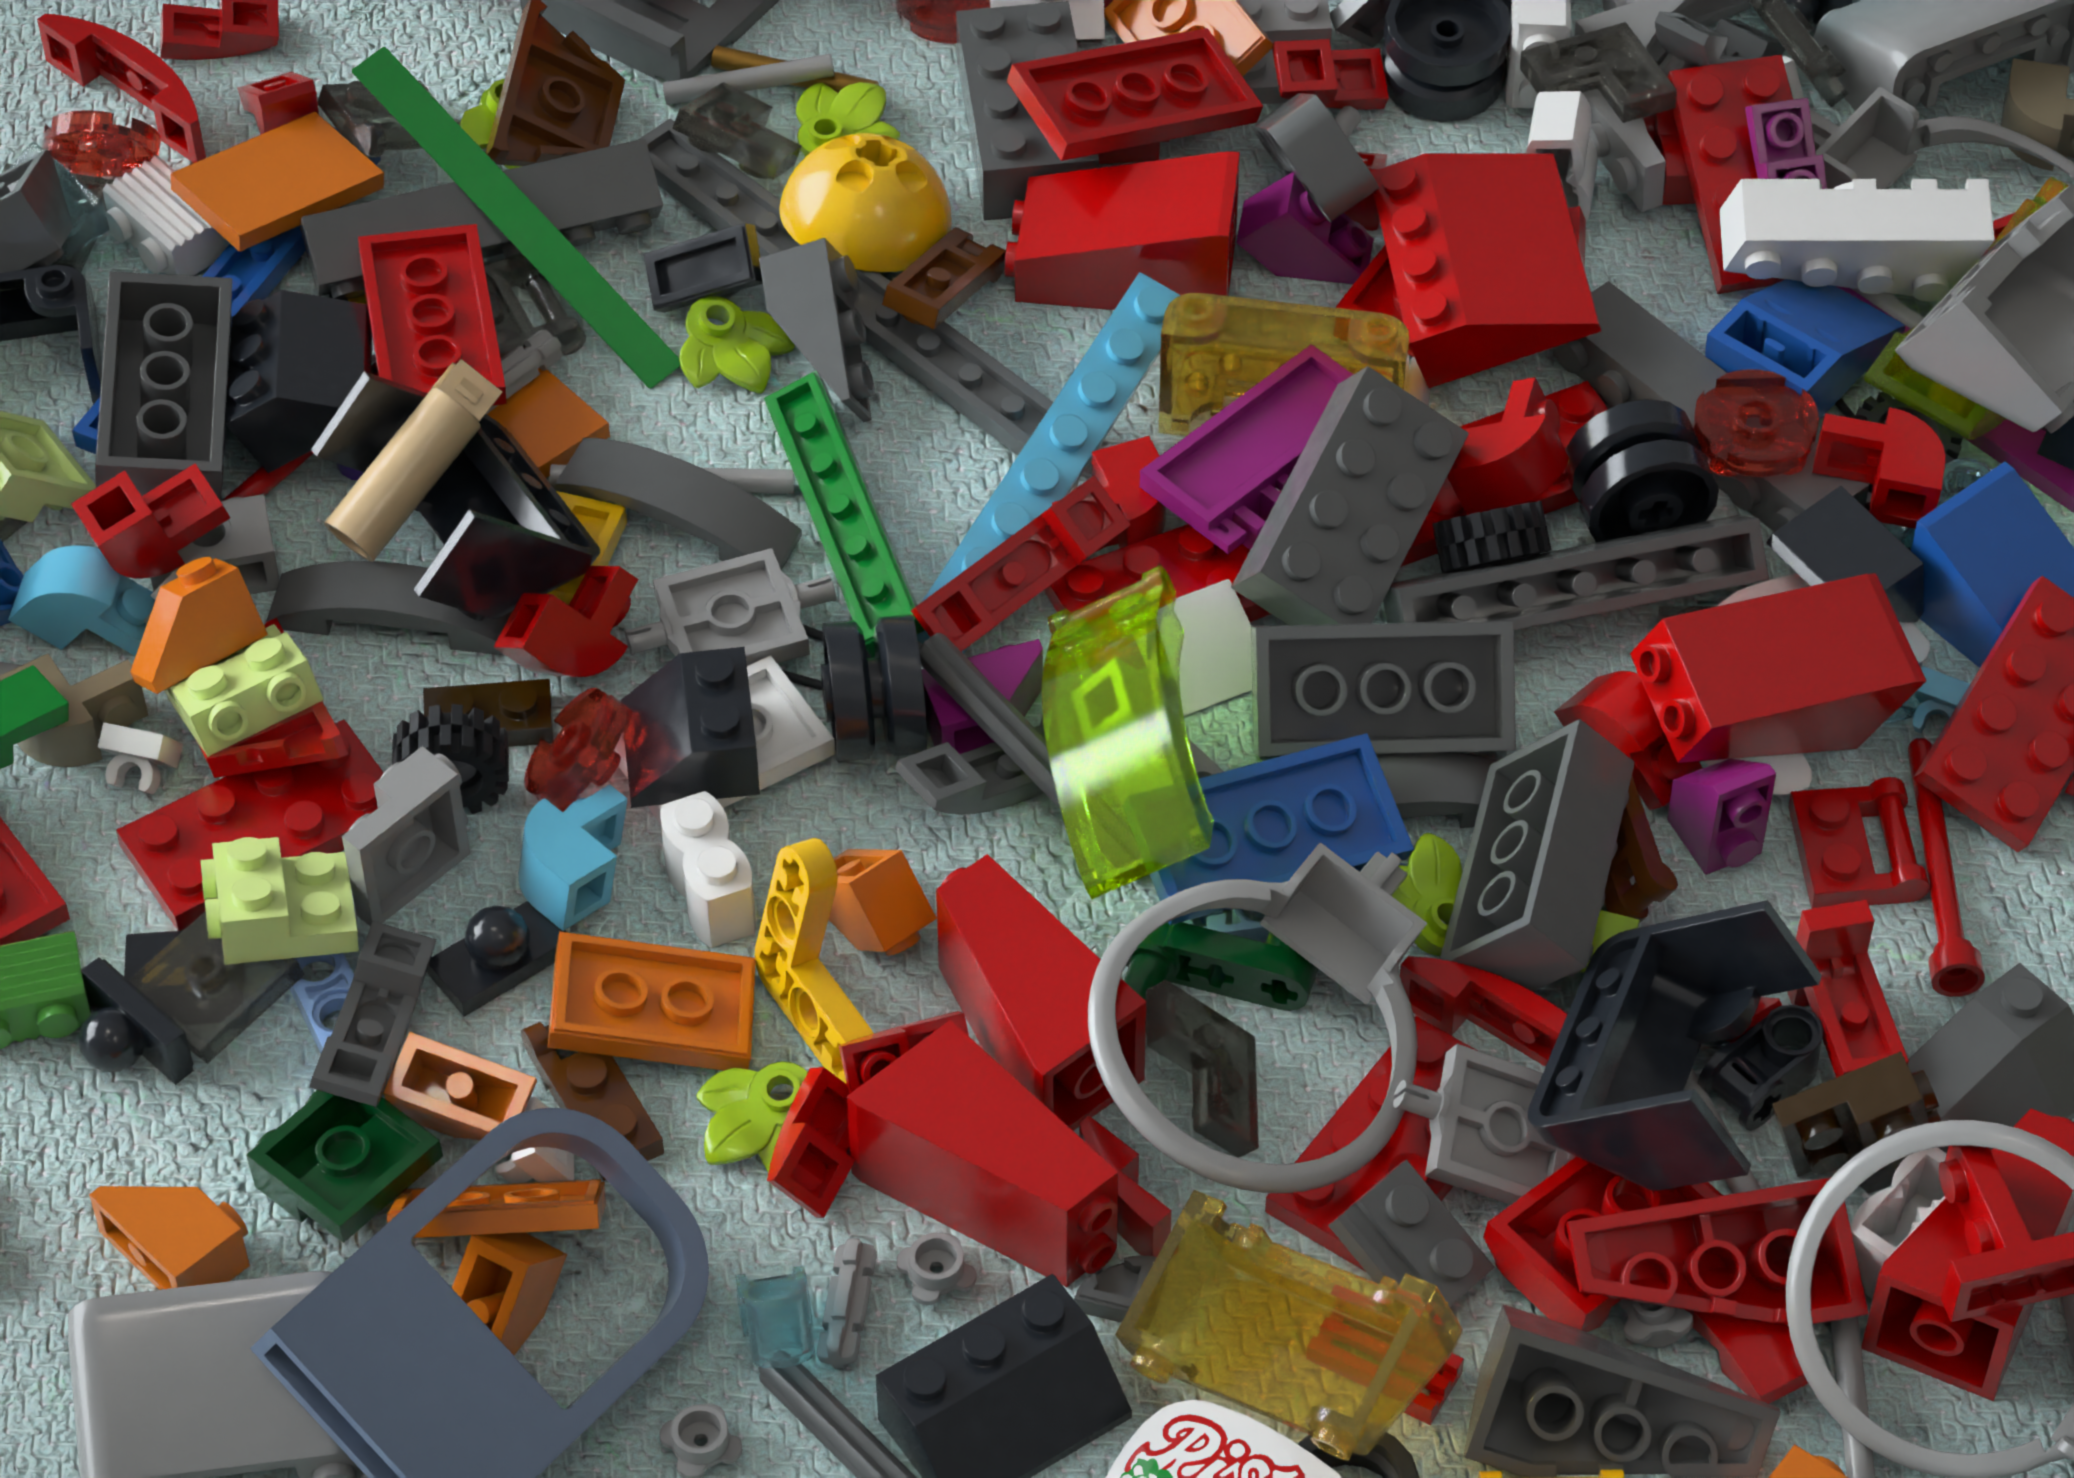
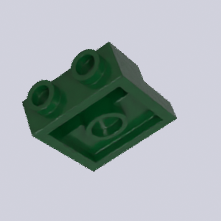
M316 1090L308 1098L305 1105L281 1126L265 1133L255 1147L246 1154L254 1185L258 1190L301 1223L309 1216L344 1243L443 1157V1152L438 1138L383 1097L377 1107Z

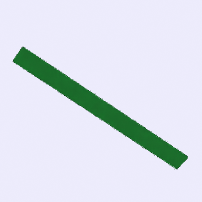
M382 47L352 69V73L648 388H653L680 367L679 357L386 47Z

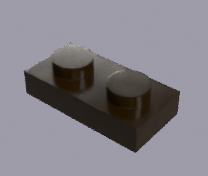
M550 679L423 688L424 715L426 717L429 716V706L440 705L442 713L451 712V704L463 705V714L468 715L475 707L484 711V720L493 715L500 721V728L505 727L508 733L509 747L554 743Z

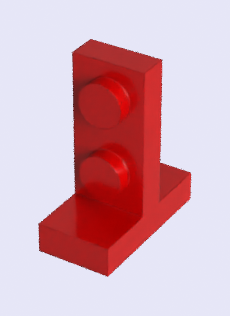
M1867 900L1802 910L1796 940L1819 970L1822 977L1819 985L1787 991L1791 1004L1803 1007L1810 1006L1812 1012L1821 1020L1824 1030L1822 1040L1836 1078L1900 1051L1907 1065L1909 1063L1867 952L1875 922Z
M1972 1145L1948 1146L1945 1161L1939 1164V1180L1949 1203L1957 1202L1963 1215L1966 1243L1971 1254L1952 1259L1949 1264L1941 1301L1950 1321H1959L2074 1294V1232L2032 1241L1990 1148Z

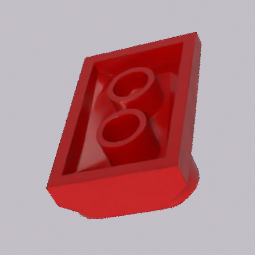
M1575 1157L1488 1221L1483 1238L1501 1274L1548 1319L1590 1332L1602 1326L1609 1316L1611 1307L1621 1299L1579 1292L1566 1223L1568 1221L1723 1195L1709 1182L1677 1187L1670 1190H1648L1579 1157Z

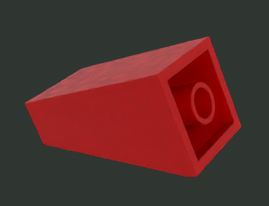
M1225 151L1029 177L1025 201L1015 200L1013 206L1012 235L1019 236L1018 242H1007L1004 274L1005 277L1015 278V302L1115 310L1138 273L1141 272L1191 301L1185 316L1198 317L1199 312L1226 316L1237 237L1240 152Z
M1876 573L1858 575L1663 618L1630 653L1637 673L1642 680L1660 721L1661 728L1678 763L1857 749L1927 681Z
M988 854L967 868L962 867L954 870L945 878L941 886L936 888L939 969L983 1050L1074 1131L1079 1127V1123L1088 1115L1094 1117L1114 1102L1097 1069L1088 1031L1090 988L1101 959ZM1120 979L1115 1003L1117 1033L1128 1067L1137 1083L1140 1084L1145 1080L1146 1001L1125 981Z
M951 1020L847 1096L850 1157L856 1160L851 1168V1173L860 1182L1045 1277L1054 1274L1065 1287H1068L1086 1272L1088 1274L1096 1273L1113 1257L1117 1248L1118 1171Z
M2031 1108L2015 1124V1128L2042 1137L2074 1157L2073 1121L2060 1116H2050ZM1993 1148L1991 1150L1992 1155L2031 1240L2035 1241L2065 1234L2074 1213V1191L2064 1181L2040 1165L2013 1153ZM1945 1198L1884 1262L1879 1273L1861 1348L1994 1401L2035 1303L1959 1321H1950L1941 1301L1949 1264L1952 1259L1971 1254L1965 1238V1220L1957 1202L1949 1203Z

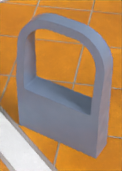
M563 1108L534 1109L512 1116L492 1129L273 1325L250 1349L368 1478H536L690 1329L698 1317L707 1292L709 1278L708 1254L700 1227L688 1206L622 1134L605 1122L575 1110ZM550 1147L565 1150L583 1158L594 1166L652 1229L662 1246L668 1267L667 1295L663 1308L654 1324L566 1409L558 1405L411 1243V1239L495 1163L509 1154L527 1148Z

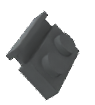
M1407 1160L1396 1166L1342 1215L1328 1225L1416 1333L1432 1324L1441 1313L1450 1308L1495 1268Z

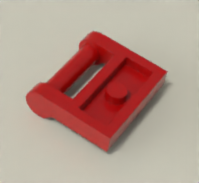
M1884 777L1875 780L1869 786L1791 791L1788 809L1811 909L1860 900H1867L1869 906L1910 903L1924 898L1929 893L1930 885L1927 873L1923 866L1917 864L1904 811L1908 804V796L1905 784L1901 779ZM1879 816L1892 868L1890 873L1875 874L1862 817Z

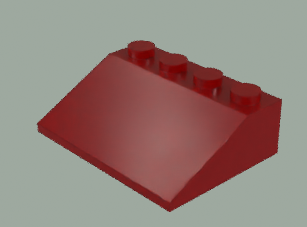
M1425 153L1371 172L1379 185V189L1373 193L1408 344L1428 388L1602 331L1558 165L1553 153Z

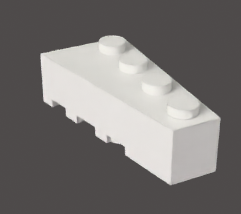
M1741 179L1720 208L1724 271L1747 274L1754 279H1768L1772 277L1802 281L1804 284L1813 287L1833 285L1855 288L1866 294L1885 292L1914 296L1916 299L1926 302L1942 300L1995 241L1989 179H1967L1965 189H1938L1937 179H1912L1911 189H1877L1876 179H1852V182L1841 184L1834 189H1822L1820 179Z

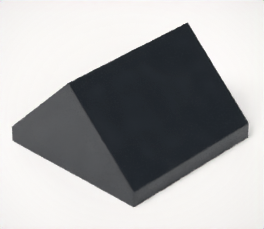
M1839 486L1773 532L1766 542L1810 586L1863 574L1876 573L1899 622H1918L1924 613V563L1842 486Z

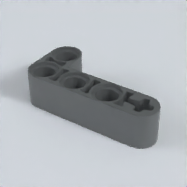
M1298 93L1251 126L1255 135L1277 166L1282 170L1295 173L1312 200L1330 223L1379 189L1378 183L1357 151L1316 95Z

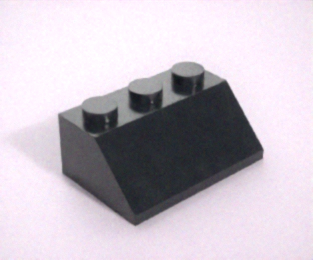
M280 290L264 300L256 299L248 302L236 315L232 316L225 425L267 473L311 451L363 372L371 374L372 332L368 306L362 303Z
M1054 1274L1047 1276L876 1375L878 1420L922 1478H1031L1132 1418L1131 1407L1093 1323Z

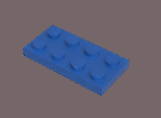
M1367 733L1129 797L1124 806L1160 901L1185 889L1225 879H1249L1278 883L1289 881L1320 842L1359 872L1376 852H1380L1386 858L1392 852L1401 860H1406L1414 850ZM1230 908L1192 912L1177 917L1168 923L1170 926Z

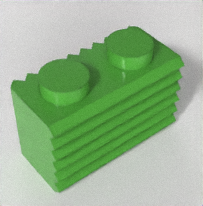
M75 930L0 946V1050L7 1045L9 1046L13 1041L22 1043L26 1038L36 1040L40 1035L48 1038L65 1037L75 1032L79 1027H82V1024L92 1014L81 973L84 965Z

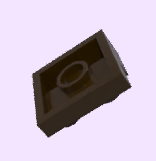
M1901 1051L1772 1104L1787 1154L1797 1177L1809 1172L1826 1174L1835 1171L1846 1164L1851 1155L1861 1152L1885 1137L1926 1123L1941 1122L1937 1111L1939 1104L1926 1073L1923 1069L1911 1073ZM1906 1157L1892 1162L1879 1171L1887 1169L1889 1172H1895Z

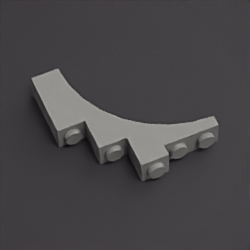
M1603 0L1604 12L1576 20L1574 46L1570 48L1571 64L1542 72L1541 92L1581 91L1584 94L1592 111L1589 137L1596 147L1597 158L1612 175L1617 189L1621 193H1627L1641 212L1660 207L1663 204L1666 160L1649 136L1639 107L1645 87L1668 54L1660 44L1656 34L1655 20L1659 11L1679 13L1709 27L1718 22L1720 18L1726 19L1750 9L1752 0Z

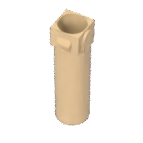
M462 359L457 364L452 362L324 522L326 528L352 551L364 559L373 562L481 428L479 422L497 401L502 391Z

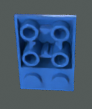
M1785 279L1742 298L1707 334L1705 356L1804 434H1807L1905 331L1906 325L1836 286L1813 287L1804 284L1802 281Z

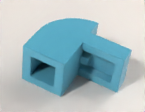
M81 545L64 546L43 555L24 573L8 620L61 650L85 629H88L136 656L147 626L143 620L151 613L155 600L150 596L153 593L152 591L117 573L110 566L99 548Z
M610 784L587 798L577 799L564 812L544 798L531 809L525 821L518 871L520 889L527 901L562 931L605 906L611 900L617 856L611 850L621 844L628 798Z

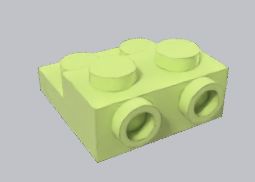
M0 411V521L7 517L33 523L43 506L53 510H62L64 507L74 509L71 503L96 488V484L45 421Z
M275 624L265 628L267 636L211 666L197 670L190 677L165 690L168 700L207 757L324 700L308 660L287 632L281 634Z
M244 837L230 842L212 843L213 859L200 860L204 899H206L208 939L222 938L225 965L359 952L358 931L345 852L328 854L311 852L302 856L281 858L278 837L262 839Z

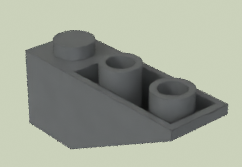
M822 238L759 258L767 312L840 400L863 422L872 420L869 397L874 396L875 386L870 369L862 360L860 344L866 342V329L859 311L854 308L852 291L858 288V278L848 255L842 256L826 238Z

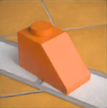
M198 558L180 567L176 572L178 578L160 587L130 671L136 684L158 694L190 677L197 670L211 666L268 635L238 567L217 558Z
M847 849L834 857L838 881L829 921L857 950L885 952L887 956L898 954L915 945L921 939L918 931L937 919L902 850Z
M409 1031L383 1094L388 1102L421 1126L454 1138L481 1140L501 1122L525 1111L537 1079L536 1077Z
M100 1186L89 1194L99 1232L158 1290L228 1282L250 1266L243 1238L248 1234L244 1221L228 1203L223 1201L216 1205L198 1187Z
M526 1232L471 1235L452 1289L504 1346L515 1355L543 1319L567 1254Z

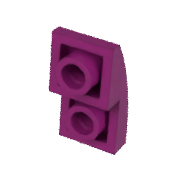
M1808 97L1745 107L1758 179H1820L1822 189H1827L1823 154L1816 155Z

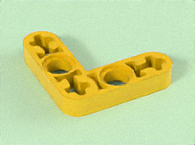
M811 838L785 846L778 853L755 945L754 957L759 977L770 995L822 1066L846 1083L839 1045L874 1033L819 959L837 889L838 875L834 858L827 845L821 839Z

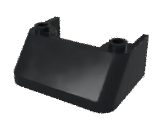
M64 265L0 273V342L78 330L80 350L94 405L101 394L102 360L96 306L90 283L78 270Z
M364 371L311 450L316 457L364 473L428 393ZM486 414L479 422L481 428L415 509V511L422 514L444 546L415 586L414 591L421 598L457 608L466 616L477 621H482L485 617L499 619L514 610L523 593L547 594L586 574L600 554L598 544L513 435L503 425Z
M1768 900L1620 932L1602 943L1589 961L1527 1112L1528 1120L1546 1143L1648 1190H1670L1682 1186L1746 1176L1751 1167L1750 1162L1695 1089L1683 1090L1701 1044L1719 1040H1731L1740 1036L1750 1026L1761 996L1819 985L1822 975Z

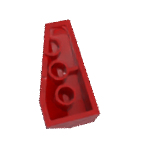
M1830 1178L1568 1221L1566 1227L1579 1292L1788 1326L1786 1280L1793 1243L1809 1207ZM1845 1201L1835 1213L1826 1229L1817 1252L1811 1286L1813 1325L1869 1314Z

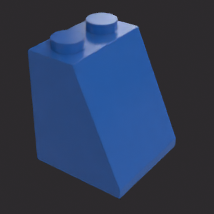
M2003 462L1917 521L1911 552L1924 563V613L1920 620L1979 668L1987 658L2027 590L2039 577L2044 576L2074 597V547L2020 475L2007 462Z

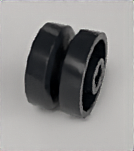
M1391 0L1385 16V44L1381 57L1388 95L1392 101L1416 117L1438 122L1465 120L1485 112L1499 98L1505 79L1506 53L1509 47L1512 26L1508 7L1502 0Z
M1643 399L1614 406L1595 415L1578 429L1565 449L1570 458L1565 472L1572 490L1580 502V509L1587 527L1596 543L1704 522L1708 520L1717 506L1719 486L1701 451L1702 447L1686 412L1669 401Z
M913 615L879 617L874 627L875 658H867L863 630L855 620L822 623L825 663L820 664L826 722H831L837 762L870 759L875 750L874 718H882L886 746L894 756L912 755L927 750L923 678Z

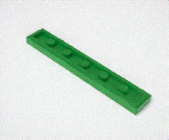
M814 371L765 397L764 400L852 619L863 630L866 650L874 658V627L879 617L913 615L910 610L915 608L917 603L826 384L819 373ZM913 615L916 633L919 634L925 631Z

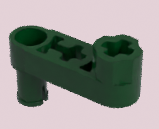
M1167 922L1149 934L1138 945L1126 964L1128 969L1123 981L1146 1001V1024L1152 1021L1155 1014V1006L1165 981L1274 1009L1292 1011L1306 1005L1318 968L1271 932L1268 933L1264 943L1184 922L1170 926Z

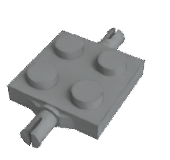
M770 548L654 579V594L660 609V621L629 630L625 629V638L631 656L666 645L675 656L686 652L745 647L747 666L770 655L776 663H781L810 655L808 636L801 621V609L829 601H836L835 587L830 575L794 585L792 580L781 571L774 551Z
M1456 1044L1446 1052L1441 1084L1437 1092L1402 1080L1394 1093V1097L1397 1098L1393 1100V1107L1429 1118L1432 1137L1425 1176L1511 1205L1576 1156L1546 1143L1528 1120V1108L1543 1073Z

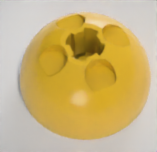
M873 133L844 135L832 139L810 152L790 175L783 190L779 206V214L783 226L797 243L803 245L826 238L842 256L848 255L855 269L870 272L904 271L950 232L952 226L951 206L946 188L930 162L906 143L889 136Z

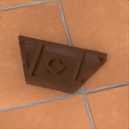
M529 0L521 15L486 149V154L496 165L526 166L609 147L625 79L606 61L595 56L590 46L574 31L564 37L542 16L548 6L541 0Z

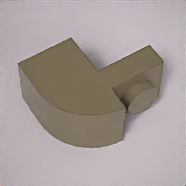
M2013 58L2004 98L2001 126L2036 140L2065 157L2074 158V99L2066 98L2070 67ZM2009 148L2017 157L2028 164L2053 171L2054 166L2044 160Z
M48 653L0 675L1 681L34 665L69 702V721L17 743L21 750L32 759L47 765L77 767L100 761L103 758L101 750L98 748V739H100L103 722L129 727L132 723L149 716L142 686L135 683L130 673L132 664L128 659L72 686L69 685Z

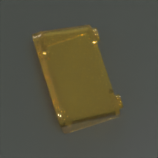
M1187 293L1178 296L1169 303L1165 311L1161 330L1159 433L1180 436L1189 435L1190 424L1199 414L1211 410L1210 416L1213 417L1224 409L1226 396L1240 397L1310 344L1314 345L1352 374H1356L1369 366L1407 392L1409 383V331L1402 321L1394 316L1383 313L1205 293Z
M1193 1190L1115 1334L1122 1345L1133 1355L1130 1361L1131 1367L1155 1382L1167 1384L1170 1377H1173L1312 1436L1311 1441L1314 1445L1339 1459L1349 1460L1352 1453L1369 1454L1448 1361L1463 1334L1462 1326L1437 1285L1406 1273L1400 1285L1396 1280L1387 1276H1383L1380 1283L1377 1284L1274 1243L1263 1227L1250 1223L1248 1229L1237 1223H1230L1229 1225L1222 1219L1227 1208L1224 1201Z

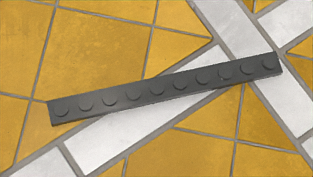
M668 119L640 138H646L658 186L715 229L720 231L743 223L755 225L761 257L800 245L789 235L783 226L779 214L780 199L675 121ZM855 269L858 278V288L852 291L854 308L859 311L865 325L866 342L1016 455H1019L1053 404V401L945 321L933 330L927 326L913 324L907 321L902 314L882 305L887 284L891 281L878 272Z

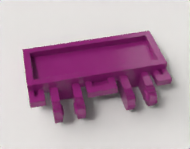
M1310 344L1141 469L1140 488L1227 554L1241 544L1251 550L1281 493L1280 491H1282L1337 385L1354 374Z

